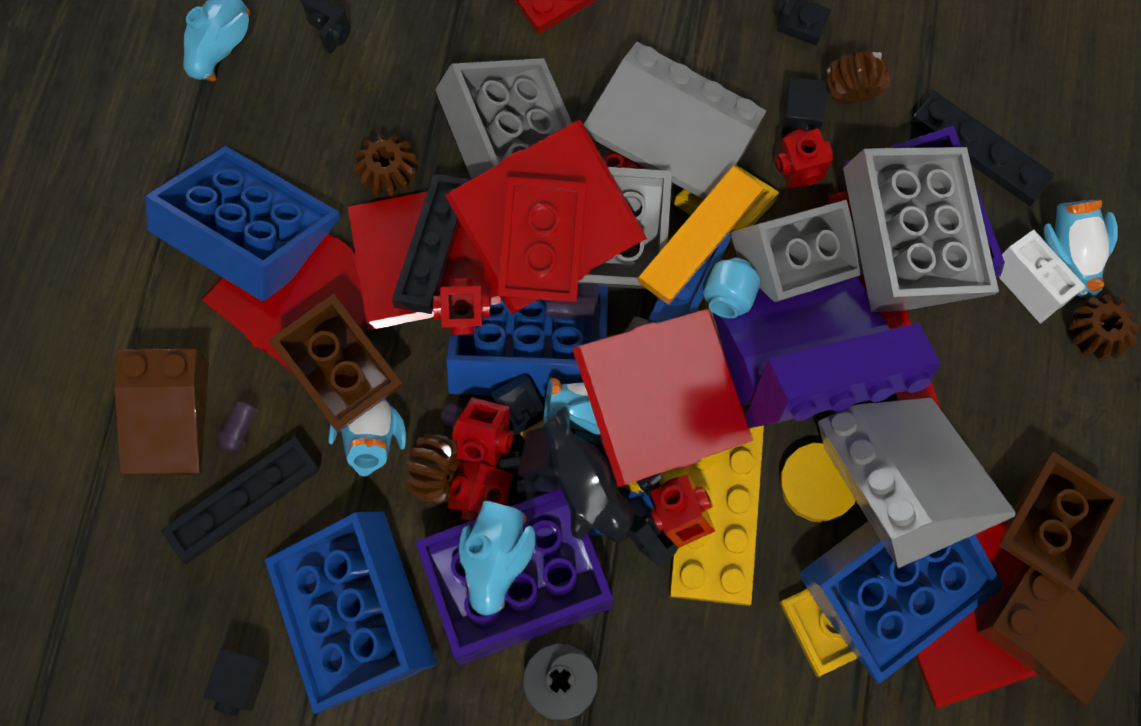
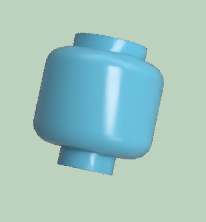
M732 258L731 260H722L716 263L712 268L703 291L705 301L709 304V309L716 315L728 319L748 313L761 284L760 277L752 268V265L741 258Z

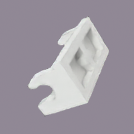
M1032 230L1011 245L1002 254L1005 264L1002 275L999 278L1040 324L1086 287L1035 230Z

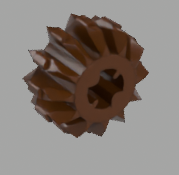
M871 50L857 53L855 51L851 55H843L841 59L834 60L826 70L828 90H830L831 97L835 99V102L852 104L854 102L862 103L865 100H873L875 96L884 94L890 86L889 78L891 75L889 65L886 64V60L880 52L872 53Z
M378 133L377 141L374 143L365 139L363 144L366 150H356L355 157L357 163L354 164L356 175L361 177V186L365 189L372 187L373 194L377 197L384 189L387 190L388 195L392 198L395 194L394 188L399 187L407 191L408 184L406 180H415L416 171L414 167L418 164L416 155L411 153V145L407 141L400 143L399 137L395 133L388 140H385L384 136ZM385 163H389V164H390V165L387 166V167H382V165L385 164Z
M1110 294L1103 295L1099 299L1090 297L1083 302V306H1078L1073 311L1072 317L1075 320L1069 324L1068 330L1078 334L1073 339L1072 344L1079 345L1082 343L1085 346L1083 356H1089L1095 351L1098 361L1106 360L1110 356L1113 359L1119 358L1125 354L1126 349H1130L1136 344L1137 339L1134 335L1139 332L1141 325L1131 321L1135 317L1136 311L1126 312L1123 309L1125 299L1118 300L1114 304Z
M426 434L416 441L415 448L410 450V457L406 462L407 470L403 476L406 481V492L428 503L435 502L440 504L443 500H447L450 497V485L456 477L459 463L463 462V460L457 458L456 441L449 440L448 437L438 434Z

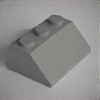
M847 200L730 232L737 258L744 259L752 265V268L760 277L761 284L759 288L774 302L864 274Z

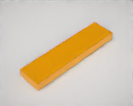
M733 165L638 277V283L669 305L762 195L764 187Z

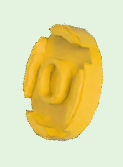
M811 443L800 447L786 460L780 473L782 496L786 505L796 515L811 522L829 521L841 517L854 505L856 500L828 456L823 443Z

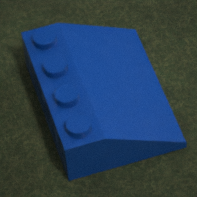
M227 146L145 196L147 231L262 302L266 301L292 280L340 219V212Z
M578 285L577 303L537 300L513 314L510 313L503 298L500 297L501 304L489 306L490 318H482V326H474V334L451 335L450 332L446 360L449 394L491 395L490 393L525 373L530 379L538 397H546L550 378L558 379L561 384L583 382L572 348L607 338L608 287ZM469 310L461 311V312H457V313L460 314V315H463V314H466Z
M355 512L265 559L313 714L402 681L437 665L385 512Z
M869 521L798 573L817 606L878 684L1004 588L975 534L897 568Z

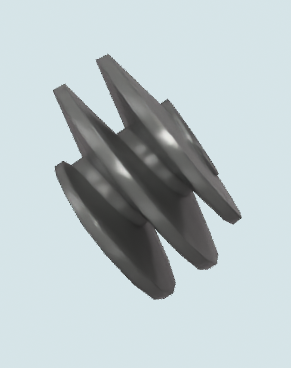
M552 644L540 649L529 660L523 676V688L528 702L539 714L552 720H568L582 714L591 705L598 687L597 671L590 658L582 650L569 644ZM555 671L560 675L563 671L570 674L568 684L571 688L564 693L561 688L557 693L551 690L553 680L550 676Z

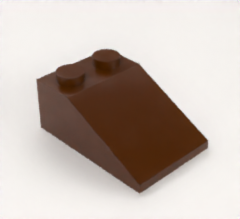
M334 294L269 339L272 346L337 433L403 386V383Z
M197 349L118 350L114 390L120 472L122 475L201 474L209 362Z
M1052 452L1032 471L1017 497L1013 507L1015 517L1008 519L998 546L1073 594L1079 587L1125 497L1060 455Z
M1026 563L1018 566L977 631L1083 706H1087L1128 638L1080 591L1076 590L1073 594L1069 593Z

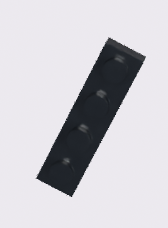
M936 91L930 95L910 122L926 134L954 126L961 147H967L971 166L1030 207L1056 175Z
M433 174L393 294L392 302L394 308L432 314L433 296H438L460 226V222L445 195L470 181L469 179Z
M295 436L161 531L181 562L187 565L320 470Z

